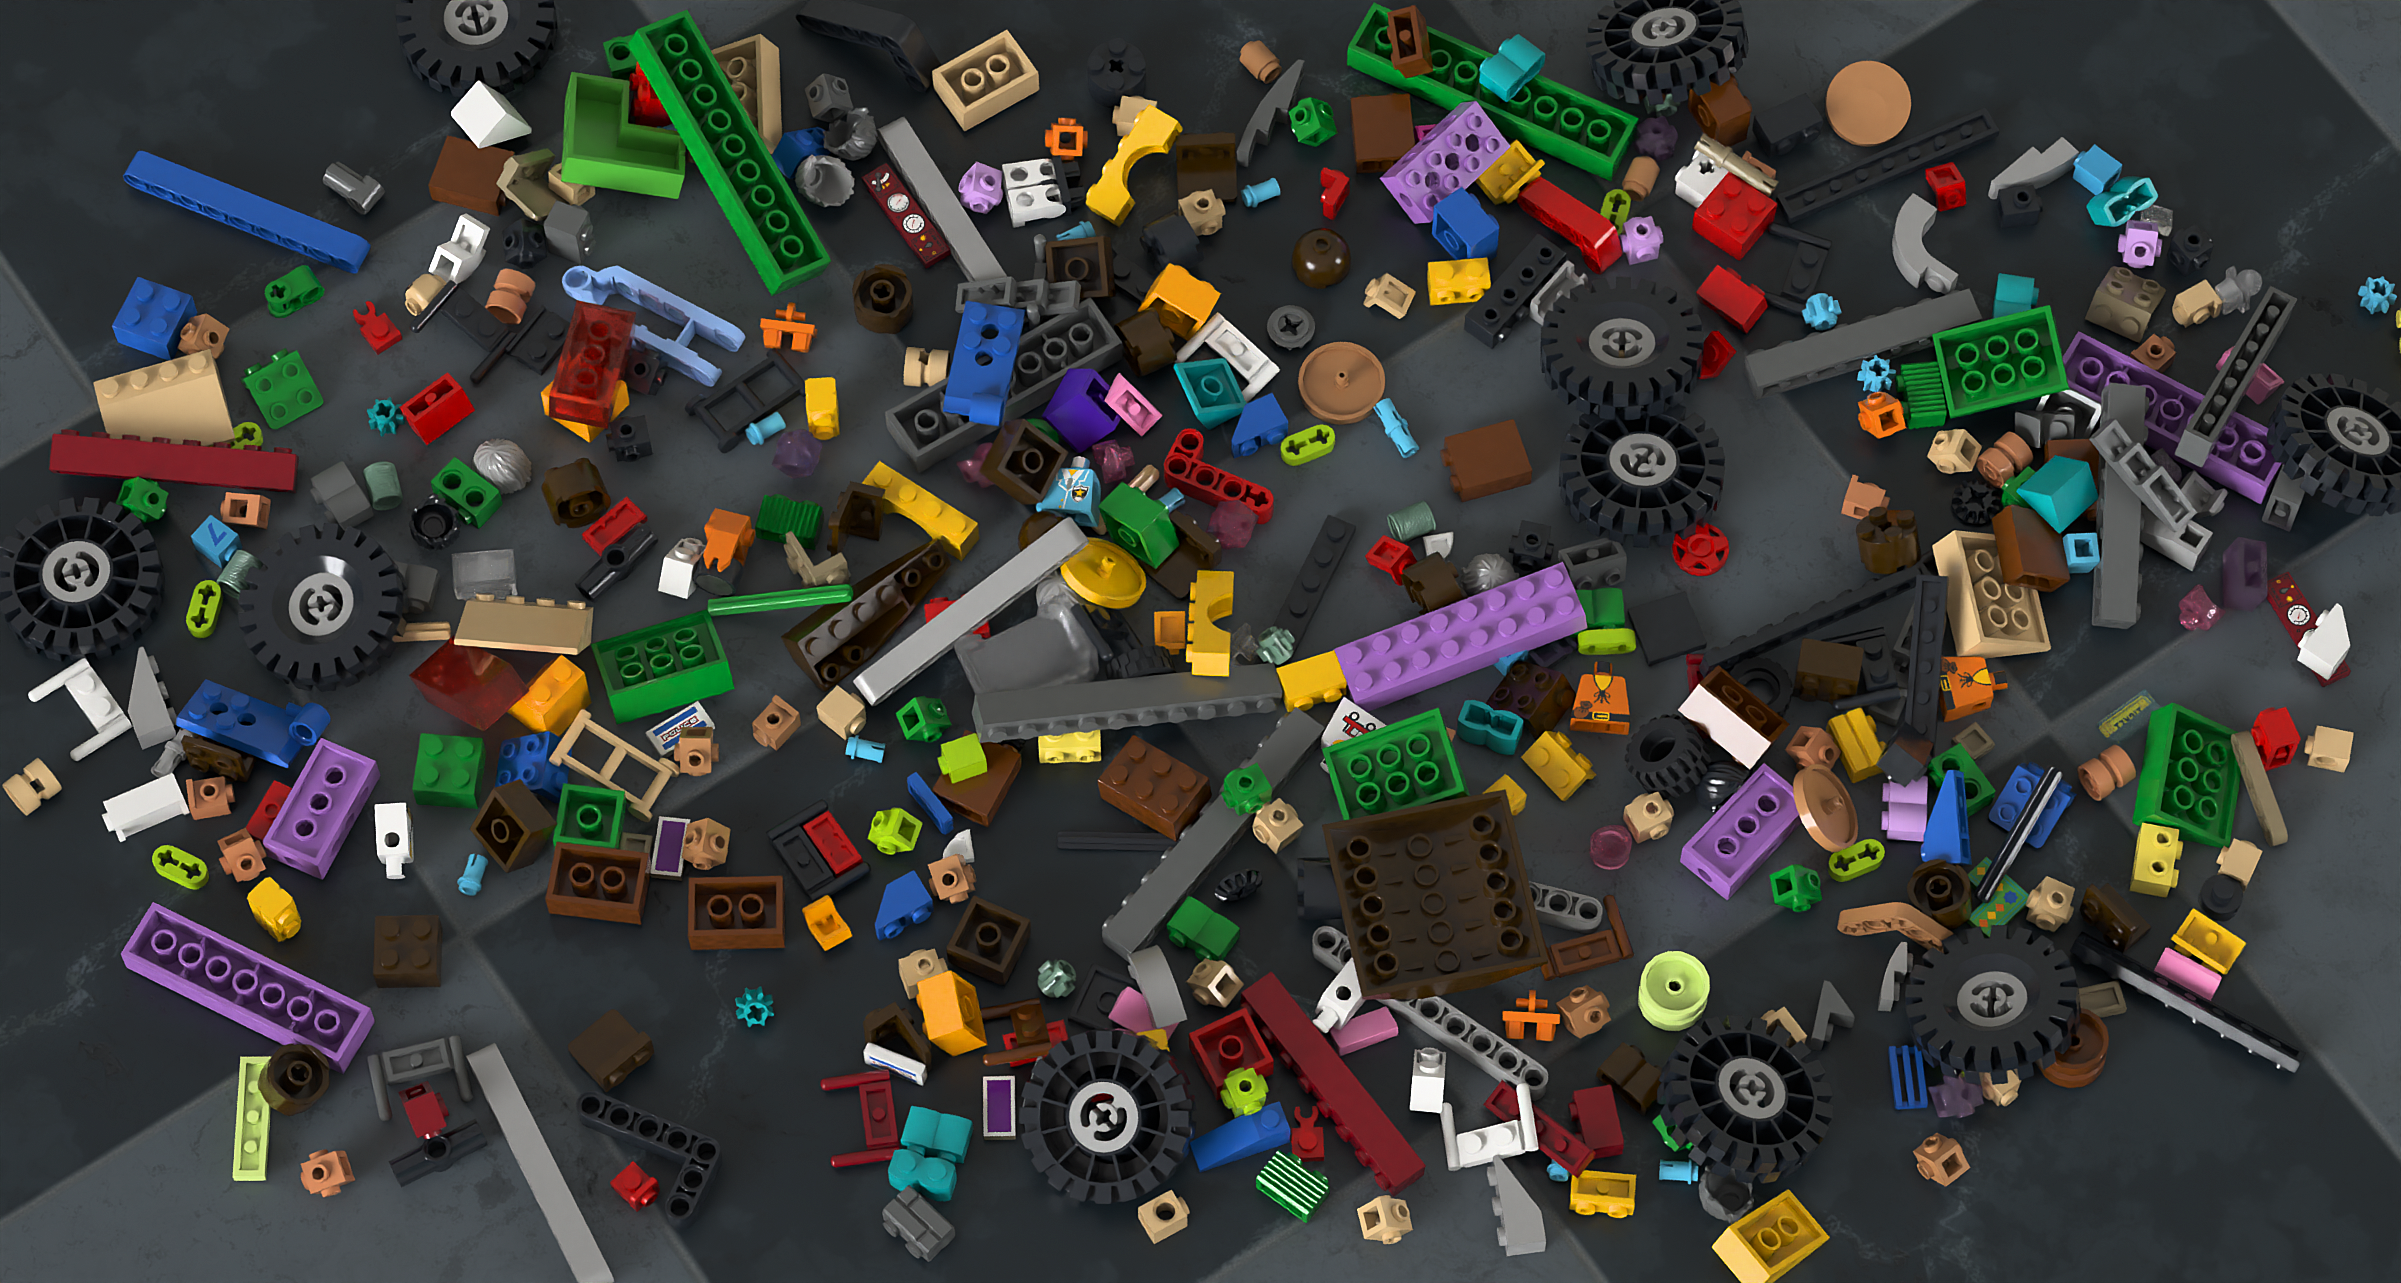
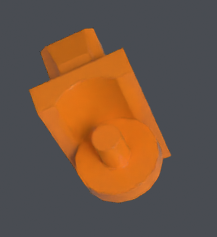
M789 302L787 310L776 309L775 318L786 319V321L761 318L760 328L764 332L763 339L766 348L781 349L782 336L784 334L793 336L792 351L808 353L812 338H817L818 330L815 329V325L795 323V320H806L805 312L796 311V303Z
M1529 990L1528 998H1516V1007L1528 1008V1012L1502 1011V1021H1505L1506 1038L1524 1039V1022L1537 1023L1536 1040L1553 1041L1556 1024H1560V1014L1535 1013V1008L1547 1009L1548 1000L1536 999V990Z

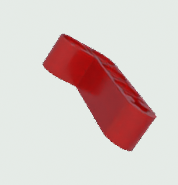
M1540 176L1536 177L1517 194V203L1527 214L1580 247L1585 264L1594 273L1601 275L1622 256L1618 233L1614 225L1607 218Z
M1188 428L1178 434L1164 462V481L1167 487L1170 489L1175 487L1184 495L1255 524H1265L1271 520L1274 513V498L1270 490L1202 462L1204 440L1198 430ZM1191 444L1195 445L1196 448L1188 450L1184 446ZM1181 469L1184 472L1182 474H1173L1171 471ZM1207 480L1210 481L1211 484L1203 486L1200 485L1199 482ZM1228 492H1237L1239 495L1229 497L1226 494Z

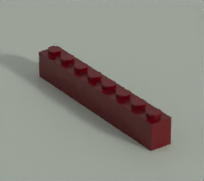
M62 429L61 434L52 435L49 470L53 473L132 479L139 476L142 479H151L156 482L296 493L299 457L296 454H292V449L274 447V452L262 451L261 446L244 445L242 450L231 449L232 444L213 442V447L201 446V441L183 440V444H170L171 439L153 437L152 442L140 441V436L127 434L122 435V439H111L109 433L92 432L91 437L79 436L80 431Z
M1272 971L1241 992L1240 1010L1246 1007L1251 1019L1260 1027L1258 1031L1262 1039L1268 1045L1273 1044L1279 1051L1278 1058L1287 1069L1292 1068L1298 1075L1297 1081L1300 1087L1307 1094L1311 1092L1317 1099L1316 1105L1319 1111L1326 1118L1330 1116L1336 1123L1335 1129L1343 1141H1350L1355 1147V1155L1360 1163L1365 1167L1369 1165L1376 1174L1374 1179L1383 1191L1389 1190L1394 1197L1424 1175L1426 1165Z

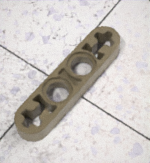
M2248 730L2232 734L2231 744L2264 837L2270 847L2286 843L2288 840L2287 830L2252 734Z

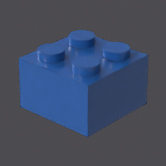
M1460 187L1434 205L1432 235L1455 260L1487 257L1489 262L1497 256L1499 224L1493 215H1487L1474 194H1468L1463 187Z
M137 277L112 328L118 343L169 361L174 359L178 351L177 347L181 340L180 334L183 327L188 324L191 317L196 316L197 309L191 295Z

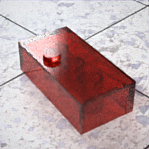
M577 300L549 395V417L608 429L635 336L636 312Z
M453 635L408 676L427 702L485 731L530 690L510 663L476 646L454 645L455 636Z

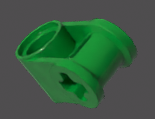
M299 266L266 286L265 297L268 301L269 313L276 318L288 317L299 309L318 301L323 296L325 289L309 266Z

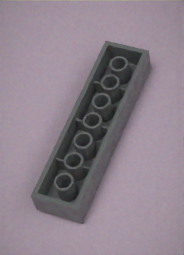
M1091 297L1079 303L1078 312L1059 314L1021 336L1004 417L1000 427L1003 426L1005 421L1015 420L1052 399L1069 368L1094 369L1098 373L1123 359L1122 341ZM984 356L977 360L976 363L981 366H987L993 360L989 356ZM949 377L885 412L888 431L918 474L1000 428L999 426L969 422V416L943 412Z

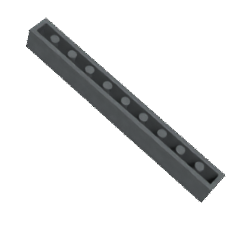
M1274 663L1229 667V677L1192 675L1191 671L976 694L972 716L979 743H998L1003 740L1031 739L1047 735L1060 736L1066 733H1089L1102 729L1117 730L1130 726H1150L1167 722L1179 723L1194 719L1208 720L1213 717L1222 716L1236 717L1242 714L1258 712L1269 713L1278 710L1283 692Z
M1297 707L1290 714L1285 713L1279 719L1276 731L1271 736L1266 735L1260 741L1257 753L1252 758L1247 757L1239 766V768L1245 769L1255 763L1259 765L1272 787V800L1269 801L1270 803L1321 745L1322 735L1325 732L1324 726ZM1224 784L1219 790V797L1213 803L1208 802L1199 814L1200 819L1194 825L1189 824L1180 835L1181 841L1174 848L1169 847L1160 859L1162 863L1155 871L1150 869L1141 881L1142 886L1136 893L1130 892L1121 904L1122 909L1117 915H1110L1102 926L1103 943L1129 962L1127 954L1147 948L1171 920L1186 898L1196 891L1253 824L1256 817L1255 813H1245L1238 816L1234 808L1229 809L1221 794L1224 791Z

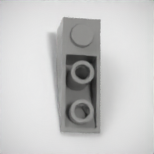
M2141 504V514H2144L2145 521L2144 528L2140 532V541L2193 571L2207 550L2213 532L2192 520L2186 522L2177 532H2173L2147 506Z
M140 647L138 651L128 706V714L142 750L170 740L177 735L174 729L177 716L173 707L167 709L164 700L169 698L163 681L157 683L154 674L160 672L154 655L147 657L144 647Z
M1494 1155L1492 1167H1487L1489 1186H1495L1497 1197H1492L1494 1216H1500L1502 1227H1497L1499 1246H1505L1507 1256L1545 1251L1546 1236L1541 1210L1498 1155Z

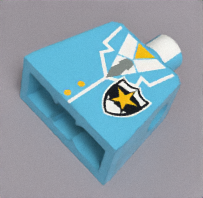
M1077 456L1072 459L1070 468H1060L1042 503H1037V511L1056 510L1067 517H1071L1077 526L1098 527L1101 484L1095 472L1089 469L1090 461L1084 457Z

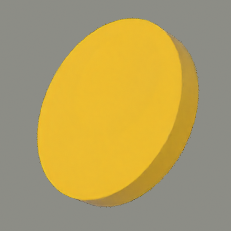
M1087 537L1089 543L1060 566L1065 581L1077 594L1094 604L1107 608L1121 609L1134 605L1140 599L1146 587V576L1143 569L1138 565V561L1120 546L1099 538Z

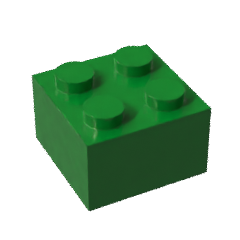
M1121 482L1098 506L1112 542L1155 569L1180 544L1175 533L1176 527L1170 521L1169 510L1166 505L1160 500L1153 501L1136 486L1132 488Z
M421 733L412 788L416 803L418 805L478 809L486 759L483 739L478 737Z
M563 783L556 820L557 825L553 837L554 849L556 842L619 849L627 807L625 791Z

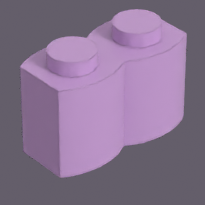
M1922 776L1918 782L1911 780L1906 787L1890 780L1889 783H1883L1882 802H1888V811H1882L1881 830H1887V839L1924 842L1923 835L1927 822V776Z

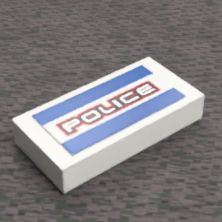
M698 701L646 732V737L661 758H667L674 754L675 743H679L682 727H713L715 729L714 723Z
M867 1043L863 1052L866 1064L881 1070L889 1069L891 1074L921 1086L924 1085L927 1078L926 1065L924 1063L873 1043Z

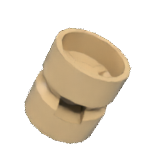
M907 347L904 365L905 386L922 387L924 383H927L931 387L949 377V350L933 349L930 353H927L924 348Z
M36 758L23 769V775L15 774L2 784L6 793L26 816L41 806L42 798L48 800L62 790L55 776L39 758ZM33 780L39 786L36 790L30 785V782Z

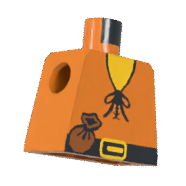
M1943 657L1939 705L1944 723L1990 708L1993 700V691L2007 689L2008 687L2005 671L1988 673L1983 657Z
M1598 661L1594 664V675H1581L1571 714L1570 731L1628 735L1630 713L1626 682L1623 677L1612 676L1613 665L1610 662Z

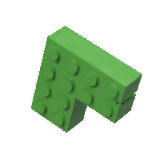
M571 72L565 96L561 181L678 199L685 176L684 155L686 152V145L678 131L628 123L630 81Z

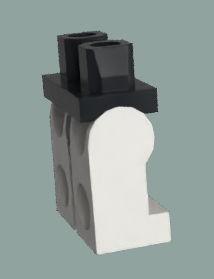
M1059 155L1053 156L1051 159H1038L1002 165V183L1013 228L1025 226V221L1055 218L1060 215L1062 217L1070 216L1071 208L1085 205L1086 195L1084 186L1080 185L1069 188L1067 186V182L1080 180V170L1077 161L1062 162Z

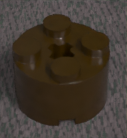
M889 264L875 265V268L868 271L865 269L856 277L852 294L857 322L875 333L897 334L900 332L902 327L911 319L914 310L912 286L903 270Z
M1153 306L1114 325V331L1122 341L1126 352L1123 356L1137 377L1146 376L1177 361V355L1170 345L1174 342L1173 334L1168 326H1161L1159 314Z
M588 458L577 459L574 463L560 468H550L544 473L545 480L541 491L556 525L561 526L560 523L567 524L568 528H580L600 518L599 512L604 507L606 511L610 507L611 499L600 472L594 464H591Z
M1884 507L1870 509L1869 515L1864 517L1856 526L1861 563L1865 564V568L1868 571L1878 574L1896 573L1897 567L1906 565V569L1914 566L1921 558V547L1914 512L1911 510H1886Z
M1438 551L1401 571L1404 573L1401 575L1402 583L1412 603L1417 602L1423 608L1419 611L1421 616L1468 598L1464 589L1458 586L1455 580L1459 577L1455 566L1451 561L1445 563Z
M1935 859L1922 863L1914 870L1913 876L1907 885L1909 905L1950 931L1958 928L1970 919L1973 905L1970 880L1961 866L1946 863V860Z
M294 1043L284 1045L274 1053L262 1068L257 1083L258 1089L261 1091L264 1100L273 1109L282 1114L293 1116L310 1109L328 1089L330 1082L329 1063L325 1056L312 1045Z

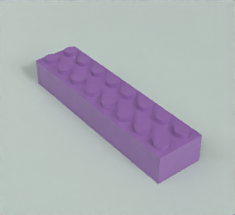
M2078 331L2063 356L2069 387L2101 402L2102 390L2110 383L2146 387L2145 396L2149 397V409L2144 420V426L2148 427V438L2145 445L2262 504L2279 475L2282 465L2285 464L2277 463L2271 453L2274 446L2269 445L2267 442L2266 433L2269 430L2268 428L2234 412L2202 468L2175 455L2184 430L2205 396Z
M1561 562L1335 648L1334 651L1345 676L1346 686L1353 703L1364 711L1369 712L1498 663L1499 658L1524 650L1529 651L1587 629L1585 612L1566 567Z
M154 902L121 952L123 961L128 969L282 1045L292 1043L312 1045L325 1056L329 1063V1068L341 1074L345 1073L375 1023L369 1007Z

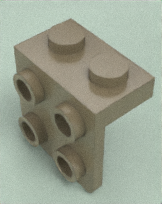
M548 148L511 156L505 162L504 170L496 183L504 191L507 198L514 201L528 218L535 221L546 220L556 200L570 205L565 199L549 189V183L543 179L556 157Z
M2113 266L2097 288L2085 319L2140 343L2154 311L2165 295L2166 289L2154 280L2143 279L2134 275L2127 268Z
M789 531L786 533L787 543L784 544V548L789 556L786 558V561L793 574L799 573L802 577V588L850 584L847 561L841 552L814 566L793 532Z

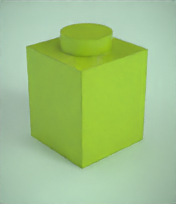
M976 733L941 744L942 756L938 757V763L943 775L949 774L952 784L987 772L986 757Z

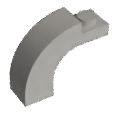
M1913 193L1902 206L1896 220L1892 239L1894 260L1901 274L1915 288H1918L1923 281H1926L1934 291L1946 294L1955 289L1959 274L1933 258L1924 248L1922 237L1934 224L1937 208Z
M1155 945L1127 954L1130 963L1127 966L1130 977L1134 978L1140 987L1153 1028L1159 1029L1187 1020L1176 983L1160 947Z

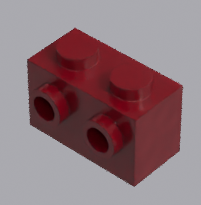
M428 1080L398 1092L417 1138L423 1136L424 1139H429L442 1133L441 1128L447 1126L444 1117L449 1116L440 1092L434 1094Z
M1611 1085L1574 1091L1572 1102L1568 1103L1571 1122L1576 1121L1578 1132H1575L1574 1136L1597 1153L1593 1159L1621 1155L1623 1153L1624 1140Z

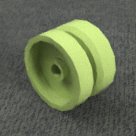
M1667 951L1655 956L1646 964L1641 975L1638 1005L1643 1016L1653 1026L1666 1031H1680L1693 1026L1703 1015L1710 991L1709 975L1704 965L1694 956L1682 951Z

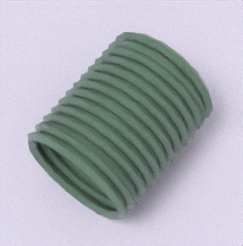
M381 461L366 467L363 471V476L371 507L376 510H389L401 504L403 496L395 465L391 462Z
M1423 500L1388 514L1387 517L1395 540L1401 543H1406V541H1411V539L1436 529L1432 511Z
M237 550L216 580L217 585L229 596L239 599L240 590L250 589V586L244 580L250 567L260 570L263 564L249 552Z

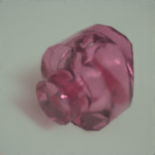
M1112 439L1092 446L1094 461L1102 467L1104 483L1126 478L1125 467L1135 465L1133 453L1129 445L1119 448L1117 441Z
M991 442L979 445L970 460L956 462L967 483L978 481L981 488L994 484L978 472L992 447Z
M2200 584L2194 586L2179 602V607L2182 611L2179 615V620L2185 628L2194 631L2196 628L2208 631L2226 613V610L2218 608L2210 601L2203 589V585Z
M1609 825L1596 830L1591 835L1589 845L1590 858L1594 864L1607 870L1618 869L1625 865L1631 852V834L1621 825Z

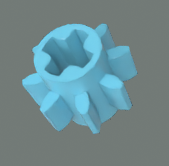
M2384 276L2374 280L2368 277L2366 286H2361L2358 295L2363 297L2360 306H2365L2370 310L2371 314L2381 310L2387 313L2389 304H2394L2397 298L2395 294H2392L2395 284H2389L2384 279Z
M1825 293L1811 296L1805 304L1807 309L1802 310L1806 324L1810 323L1811 327H1815L1816 330L1832 328L1837 323V315L1842 313L1838 300L1833 301V297H1829Z
M1875 355L1874 359L1869 362L1862 361V370L1858 372L1857 380L1864 381V391L1880 392L1884 388L1887 390L1891 389V380L1895 379L1896 370H1889V359L1883 360Z

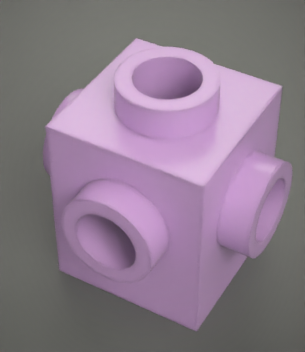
M976 162L960 181L958 188L959 192H961L960 204L983 214H987L994 205L998 206L1003 197V189H1001L1003 171Z
M1652 216L1646 218L1635 217L1623 223L1622 235L1618 236L1622 253H1626L1629 265L1658 258L1659 247L1663 243V235L1660 226L1655 227Z
M2135 220L2127 221L2125 235L2120 234L2118 241V252H2122L2123 262L2128 263L2129 266L2134 268H2145L2146 265L2153 266L2154 256L2160 257L2162 239H2157V223Z

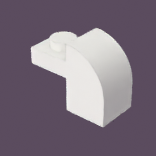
M467 213L461 215L451 241L437 247L429 272L440 276L446 283L452 280L458 284L466 280L479 266L486 253L483 245L490 228Z

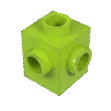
M894 807L891 810L877 811L876 816L872 820L871 830L867 839L876 844L878 850L885 854L894 855L895 852L911 851L914 849L923 823L901 808Z
M1242 1067L1226 1075L1227 1079H1224L1223 1091L1220 1092L1226 1108L1232 1109L1235 1118L1243 1114L1249 1116L1260 1111L1265 1104V1093L1269 1092L1262 1074L1257 1076L1253 1067L1248 1070H1244ZM1248 1086L1250 1091L1243 1092L1240 1089Z

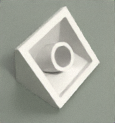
M479 80L451 111V116L479 149L530 134L532 128L504 95Z

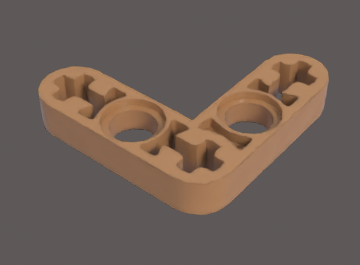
M1901 902L1843 910L1840 912L1837 925L1840 932L1853 936L1898 930L1927 950L1934 947L1942 953L1941 941L1954 934L1913 906Z

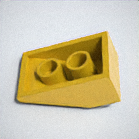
M1788 1189L1729 1226L1712 1245V1248L1741 1283H1773L1824 1244L1830 1237Z

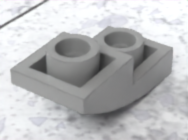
M1907 942L1899 944L1889 961L1880 990L1878 1011H1891L1893 1001L1899 1000L1900 983H1904L1907 972H1912L1913 954L1907 953Z

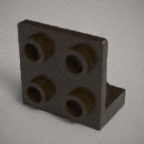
M2109 883L2105 884L2100 890L2094 884L2087 887L2079 910L2086 923L2090 926L2095 925L2103 934V938L2109 946L2117 948L2121 953H2125L2150 931L2151 926Z

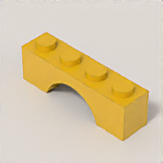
M1150 104L1145 110L1142 109L1137 114L1134 120V128L1129 135L1123 136L1118 145V153L1113 160L1109 159L1102 170L1103 176L1097 184H1093L1086 194L1087 200L1085 204L1088 208L1119 228L1135 205L1127 186L1130 169L1137 160L1147 154H1168L1176 141V135H1180L1183 130L1177 120Z
M881 461L877 463L862 482V484L885 489L884 512L886 514L892 512L899 513L913 520L932 539H939L944 550L960 561L965 558L979 540L977 522Z
M1197 570V583L1191 582L1190 601H1195V603H1189V621H1194V623H1188L1187 642H1193V644H1187L1186 662H1192V675L1229 677L1231 633L1217 628L1212 623L1219 618L1232 615L1234 572Z

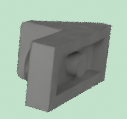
M2016 410L2015 434L2022 438L2027 445L2041 448L2048 440L2076 439V412Z
M1824 980L1809 1045V1049L1820 1052L1823 1042H1830L1834 1025L1852 1028L1855 1019L1852 1011L1829 981Z

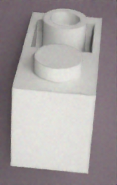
M694 538L681 539L664 557L658 591L687 599L697 587L693 581V576L706 545H703L700 540Z
M2338 603L2330 612L2328 610L2323 611L2315 623L2318 628L2313 634L2308 631L2298 645L2301 651L2297 660L2326 680L2340 666L2350 648L2343 609Z
M1435 1048L1415 1049L1410 1110L1442 1112L1446 1052H1440Z

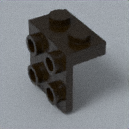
M1217 131L1212 134L1189 132L1183 135H1176L1179 200L1188 197L1193 192H1204L1212 189L1216 199L1220 198L1222 202L1236 201L1238 192L1235 133Z
M850 481L846 492L841 491L837 502L838 511L831 513L828 529L832 530L827 543V551L831 552V557L840 552L842 553L850 534L879 541L883 528L885 489Z
M1176 509L1169 518L1176 527L1175 533L1180 543L1179 546L1156 569L1140 559L1138 565L1146 575L1177 600H1183L1190 594L1191 582L1197 583V570L1213 571L1222 561V546L1214 534L1210 532L1206 534L1198 527L1197 522L1190 515H1183Z
M1520 660L1514 663L1510 672L1503 678L1486 704L1494 711L1505 710L1518 715L1533 738L1537 740L1545 731H1552L1575 700L1576 693L1562 672Z
M184 735L181 740L192 768L207 773L208 770L218 773L220 777L224 776L225 780L230 782L239 780L247 783L258 759L254 755L199 735L197 739Z
M894 1001L883 1009H874L866 1016V1020L863 1021L866 1044L873 1043L883 1047L899 1036L916 1061L926 1065L927 1073L932 1070L931 1060L933 1056L929 1051L932 1049V1045L923 1032L918 1034L913 1028L914 1020L906 1008L900 1009Z
M615 1009L609 1010L568 1044L569 1053L605 1092L623 1082L629 1073L646 1063L652 1054L655 1053L651 1038L644 1031L638 1034Z

